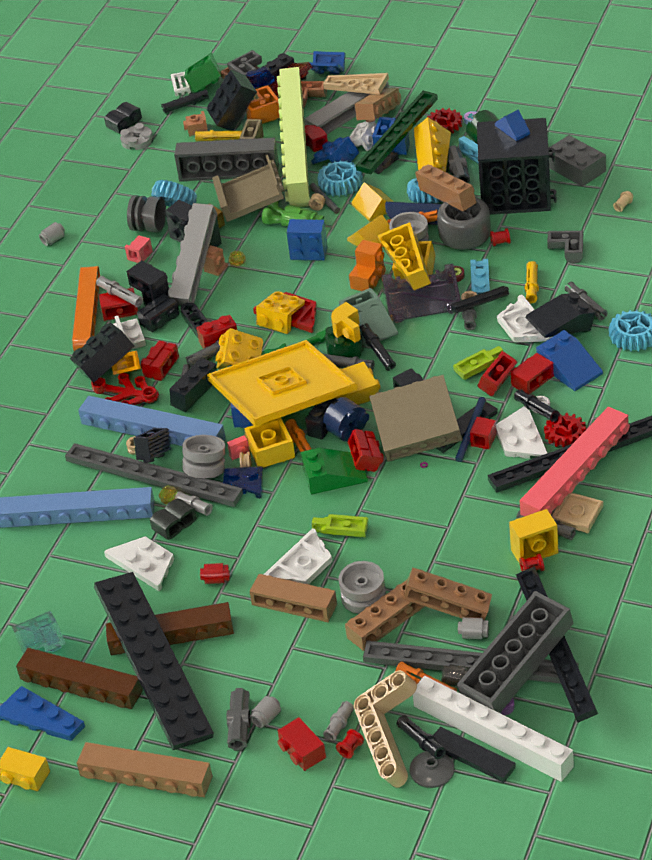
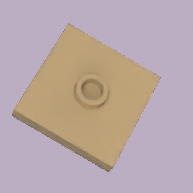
M569 493L564 498L562 504L556 507L552 517L564 525L589 533L603 508V501Z

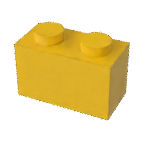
M11 747L6 749L0 759V780L6 784L11 783L21 786L26 790L39 791L50 773L45 757Z

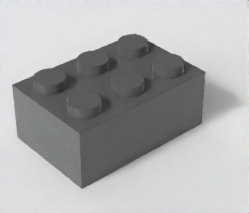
M570 135L549 147L555 149V161L553 162L552 158H549V169L582 187L606 172V154Z

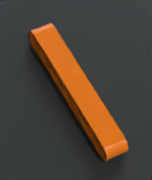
M98 266L80 268L72 337L74 351L82 348L86 341L95 335L99 286L96 285V282L100 277Z

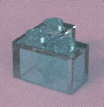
M51 611L12 627L23 654L27 648L39 650L41 647H44L46 652H54L66 644Z

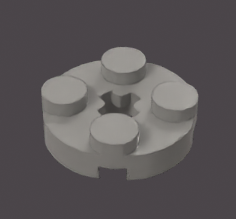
M137 123L135 126L123 129L120 132L121 144L126 149H130V147H135V150L146 148L151 144V139H153L151 129L145 127L142 123Z

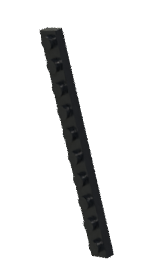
M652 416L629 423L628 432L608 452L651 437ZM571 445L489 474L488 481L495 492L498 493L542 477Z
M535 566L515 574L526 601L535 591L548 597ZM563 636L549 653V656L574 716L579 723L598 715V712L565 636Z

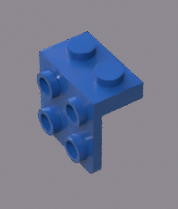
M314 51L313 62H307V66L312 71H315L316 74L330 72V74L338 75L339 72H344L346 53Z
M349 136L345 138L339 137L334 142L328 141L323 144V148L313 155L314 158L311 160V163L315 164L327 159L331 163H334V161L339 162L340 160L342 162L348 160V163H350L359 154V151Z

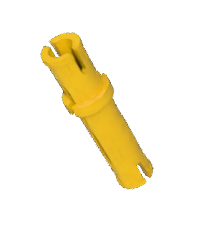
M196 131L195 141L239 140L242 131Z
M530 261L526 265L527 272L524 289L526 300L533 304L537 301V292L539 291L537 283L538 264Z

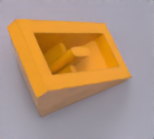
M128 352L112 366L113 375L141 370L138 352Z

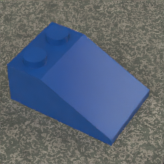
M565 330L536 347V353L553 362L554 377L573 391L580 389L603 374V370L578 339Z

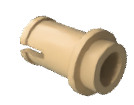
M629 191L622 192L620 198L613 204L614 209L622 212L628 204L632 203L633 194Z

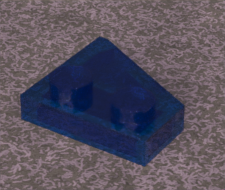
M266 66L255 71H248L246 74L255 89L270 85L276 80Z
M263 466L224 468L223 483L242 488L243 494L250 492L260 499L262 498Z

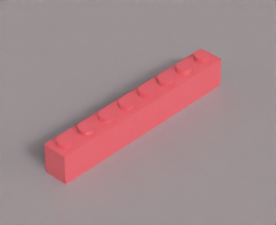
M607 407L520 499V515L525 517L545 509L552 514V511L562 504L564 498L573 492L575 486L585 479L587 473L596 467L599 460L607 455L611 447L615 446L618 440L628 432L630 427L628 415Z

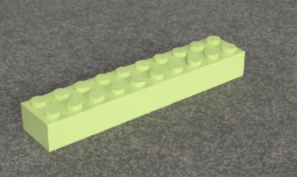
M299 67L279 69L280 76H277V83L280 87L277 88L278 97H280L278 98L279 117L283 120L279 122L280 131H282L280 132L281 142L284 143L281 144V152L283 154L282 165L285 166L282 167L283 178H286L283 179L284 190H287L285 191L286 202L289 201V205L306 207L309 206L310 195Z

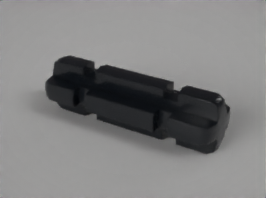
M392 151L374 173H382L399 159L398 152Z

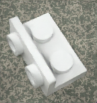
M375 121L362 122L356 126L350 135V139L356 147L362 145L366 151L372 148V136L377 125Z
M115 316L116 323L113 325L122 330L135 347L132 349L146 346L137 318L120 322L119 316Z

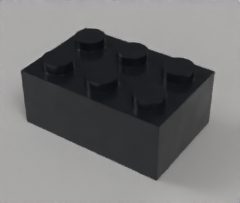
M230 70L220 88L217 89L214 98L209 102L206 110L217 126L233 131L257 91L246 75Z
M178 200L165 210L170 238L179 242L184 240V229L188 225V213L192 209V205ZM217 217L209 247L211 245L218 247L222 244Z
M110 322L102 326L97 335L90 337L82 348L75 350L70 360L84 376L94 383L135 346L122 330Z

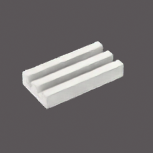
M185 72L171 74L175 96H179L178 93L185 95L184 92L191 93L190 86L185 78L186 87L183 88L180 76H184ZM175 77L178 78V82H179V86H180L179 89H177L176 82H175Z

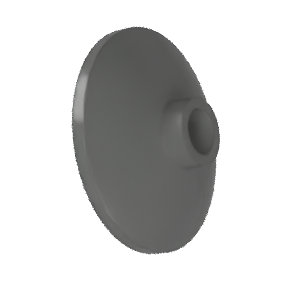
M425 751L418 754L410 764L411 778L415 783L426 788L440 787L449 782L454 774V763L447 754L437 760L429 752Z

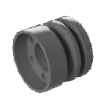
M131 196L127 208L129 229L142 232L145 229L148 232H162L166 221L164 198L150 196L147 199L146 196Z

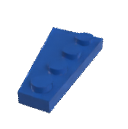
M23 686L19 687L0 706V721L4 719L16 726L21 724L28 726L30 730L46 731L48 735L72 741L85 728L84 721Z

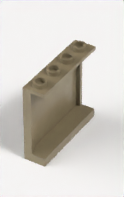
M265 155L268 165L223 184L218 175L212 178L221 210L227 222L284 199L282 192L285 190L274 160H270L268 155Z
M444 375L433 376L430 379L416 381L406 386L396 387L392 390L378 392L375 395L369 396L387 462L462 441Z

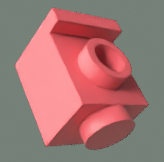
M139 235L130 245L126 244L127 260L139 263L141 260L145 261L153 252L150 238Z

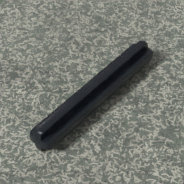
M501 286L455 302L451 305V311L453 313H460L509 295V288Z

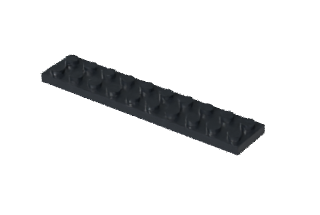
M130 572L94 582V589L172 750L213 738L214 732L134 573Z

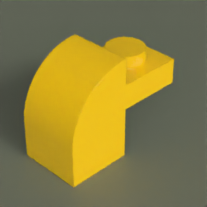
M347 302L334 309L331 314L334 335L337 338L344 335L355 343L359 341L361 337L358 309Z

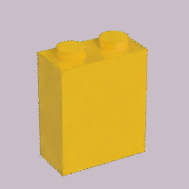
M365 362L341 369L357 383L358 390L336 397V399L346 397L360 405L371 401L369 396L379 392L381 389L378 379H374L372 369L368 368Z

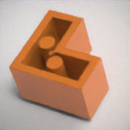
M267 85L255 89L257 91L254 96L255 100H252L246 109L247 119H260L262 124L280 118L278 97Z
M362 240L355 250L356 266L349 274L350 289L358 291L376 287L381 276H384L386 271L382 244Z

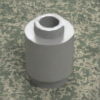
M54 222L41 231L39 238L45 246L52 245L64 237L65 229L60 223Z
M463 617L462 622H458V634H462V639L488 638V620Z
M265 696L251 711L249 717L251 722L258 728L268 726L281 712L280 702L275 697Z

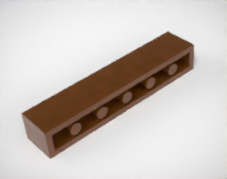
M229 602L155 615L170 645L234 634ZM111 622L105 623L110 655L125 653Z
M32 648L26 649L16 665L20 680L24 682H32L46 688L50 687L61 692L76 694L83 698L87 697L102 703H110L120 708L132 709L143 691L135 675Z

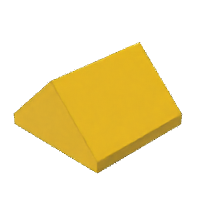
M364 182L351 204L367 220L372 221L380 215L387 214L385 202L394 201L380 189Z
M380 215L349 236L347 241L356 246L362 240L381 244L377 235L389 231V224L384 216Z

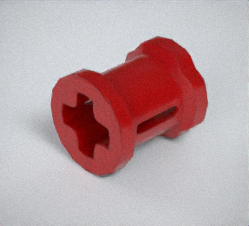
M508 228L499 232L490 231L493 247L496 244L511 243Z
M540 553L526 559L523 557L519 558L521 571L534 566L536 571H544V562Z
M349 729L344 740L337 743L336 750L343 757L350 759L353 757L355 749L364 743V738L356 730Z

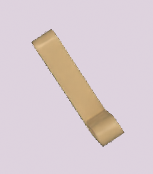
M401 670L395 671L358 696L354 701L356 715L378 772L384 780L396 788L406 783L408 773L384 714L411 697L417 689L416 682Z

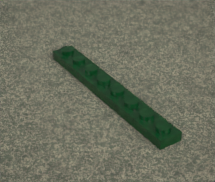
M423 90L356 164V171L371 175L438 100L437 94Z

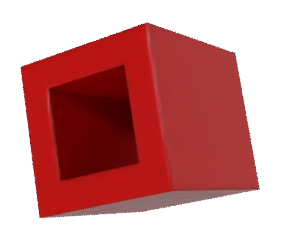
M476 418L470 431L472 447L490 450L497 435L496 420Z

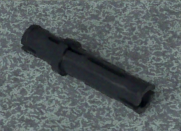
M204 89L196 93L191 92L188 96L161 104L162 110L165 114L191 104L195 105L196 102L209 99L208 91Z
M368 323L362 324L359 328L366 340V345L371 347L387 371L394 369L396 363L379 341V336L374 334Z
M523 390L515 392L514 399L522 403L528 410H534L551 422H556L558 417H560L558 410L541 402L535 395H529Z
M406 715L398 718L396 723L398 728L415 740L423 751L429 752L437 760L444 757L446 753L445 748L436 742L432 734H427Z

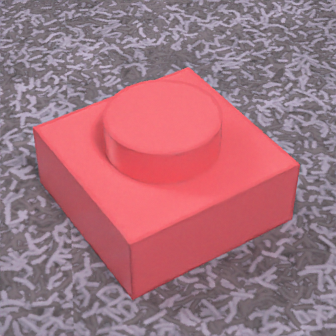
M245 435L227 442L229 456L232 460L239 458L240 452H243V454L250 452L248 439Z

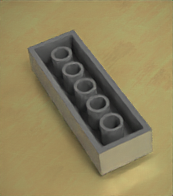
M275 138L176 143L174 156L179 182L213 180L212 178L217 175L220 179H235L268 165L265 155H268L270 160L273 159L277 170L279 169Z
M535 591L457 683L460 694L501 713L574 624L570 609Z

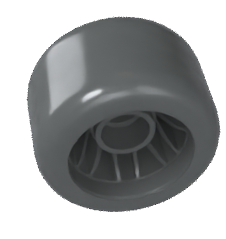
M475 197L476 203L465 211H461L447 202H444L439 207L437 212L438 233L445 245L453 249L468 250L482 245L488 239L491 231L490 211L483 200Z

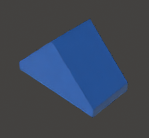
M519 109L495 122L497 128L515 141L530 134V130Z

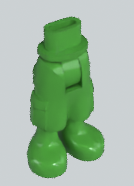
M278 201L269 204L268 208L265 207L263 209L262 222L268 225L281 224L282 226H288L290 219L324 220V216L318 215L317 212L292 205H287L283 209L279 207Z

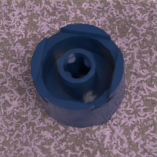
M341 397L337 399L338 402L335 405L332 403L327 408L323 422L326 424L325 429L342 441L348 442L354 429L363 430L370 416L364 408L346 397Z

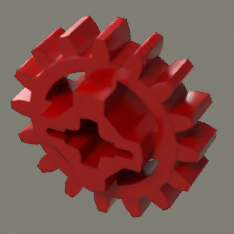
M444 108L441 110L436 109L435 113L431 112L430 116H427V118L436 121L452 134L454 130L459 131V127H462V116L460 112L456 113V109L452 111L450 108L444 110Z
M565 413L564 416L560 414L556 422L546 421L544 426L545 439H548L549 444L555 443V447L562 445L563 448L566 445H572L586 431V422H582L581 417L576 418V414L569 416L568 413Z

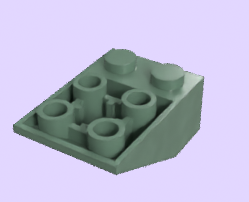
M371 288L339 301V306L347 302L358 309L359 327L362 324L368 323L374 334L379 336V341L398 334L380 298ZM362 336L364 346L368 347L365 343L366 340Z

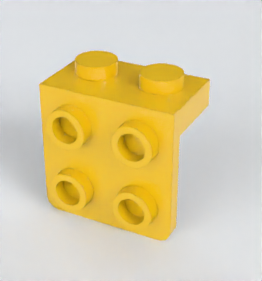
M279 291L272 293L256 306V325L288 334L291 332V315L305 305V300Z
M230 328L219 338L220 351L216 355L217 369L221 370L229 365H235L261 356L263 339Z

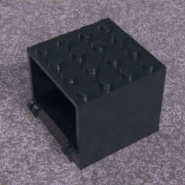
M546 118L524 119L530 134L517 141L495 126L497 121L477 122L481 200L487 204L490 215L551 211V199H554V203L557 202L556 190L550 189L549 158H552L553 162L555 161V149L548 148Z

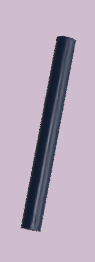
M479 397L455 457L457 462L463 461L470 443V431L476 418L480 417L486 402L484 397Z

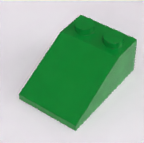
M212 52L185 70L184 78L194 93L206 89V85L209 83L214 84L220 80L221 71Z
M316 448L301 452L303 470L311 495L368 482L365 470H357L355 468L351 452L326 448Z

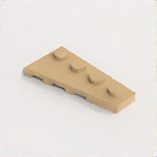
M388 73L327 76L323 86L327 90L380 95L389 80Z

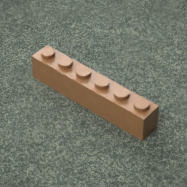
M88 742L85 743L77 761L80 776L87 779L93 778L106 782L123 783L128 786L145 787L151 790L157 789L169 793L187 794L191 797H205L213 777L210 763Z

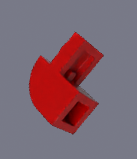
M305 125L306 146H309L313 152L321 150L323 148L322 145L328 142L327 134L319 126Z

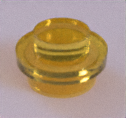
M233 251L230 253L228 260L233 266H241L246 262V256L241 251Z
M165 486L159 493L161 502L168 504L174 500L177 489L173 486Z

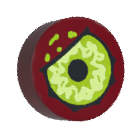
M452 266L447 269V279L449 281L459 282L464 279L465 274L462 267Z

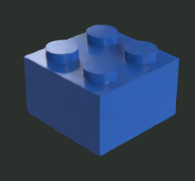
M290 219L286 232L290 260H325L328 245L324 220Z

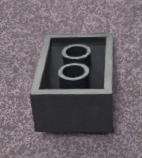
M570 292L550 300L528 313L525 318L544 338L554 337L563 330L569 334L590 331L596 312L579 294Z

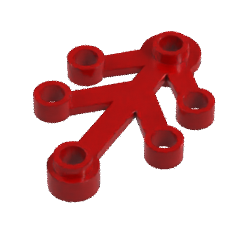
M127 373L118 375L119 384L124 385V387L108 385L102 377L94 383L91 381L92 390L96 394H102L105 391L118 394L105 398L107 400L136 405L141 402L153 403L159 398L158 391L155 387L147 385L144 376H137L134 379L136 387L142 390L134 388ZM132 396L135 397V398H133V399H131V400H125V399L130 398V397H132Z

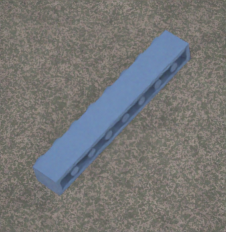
M88 396L78 410L81 424L138 436L152 428H168L170 444L182 446L184 440L195 435H212L223 441L226 439L223 424Z
M152 487L0 497V528L151 518L154 514L155 500Z

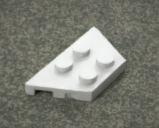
M519 295L518 301L515 304H509L506 310L497 315V322L514 343L549 340L552 337L544 338L525 318L534 308L523 295Z
M520 408L496 424L497 436L505 456L530 459V456L547 454L530 410L527 408Z
M312 528L263 575L310 584L333 562L332 556L325 549V544L317 536L316 530Z
M146 536L104 551L106 558L129 573L133 572L137 578L157 591L162 589L161 583L167 577L168 569L174 561L173 553Z

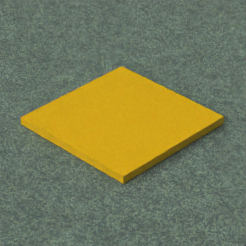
M307 340L207 374L208 381L254 426L358 390L357 383Z

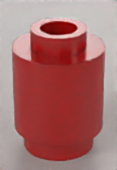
M204 564V568H200L201 581L204 580L205 584H218L230 581L229 564Z

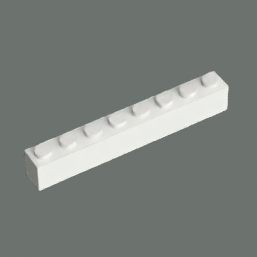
M424 676L417 684V689L413 694L414 707L560 782L564 780L574 767L572 749L427 676Z

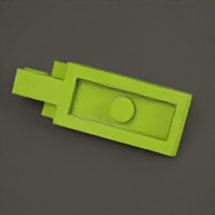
M500 346L490 351L483 349L454 364L453 369L463 380H466L489 368L503 349Z
M329 514L328 517L324 518L313 517L312 528L316 532L323 534L366 537L369 521L367 517Z

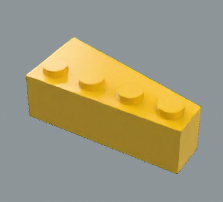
M426 118L414 127L418 170L429 164L446 172L451 132L430 118Z
M410 222L377 235L383 249L413 290L431 284L417 235Z

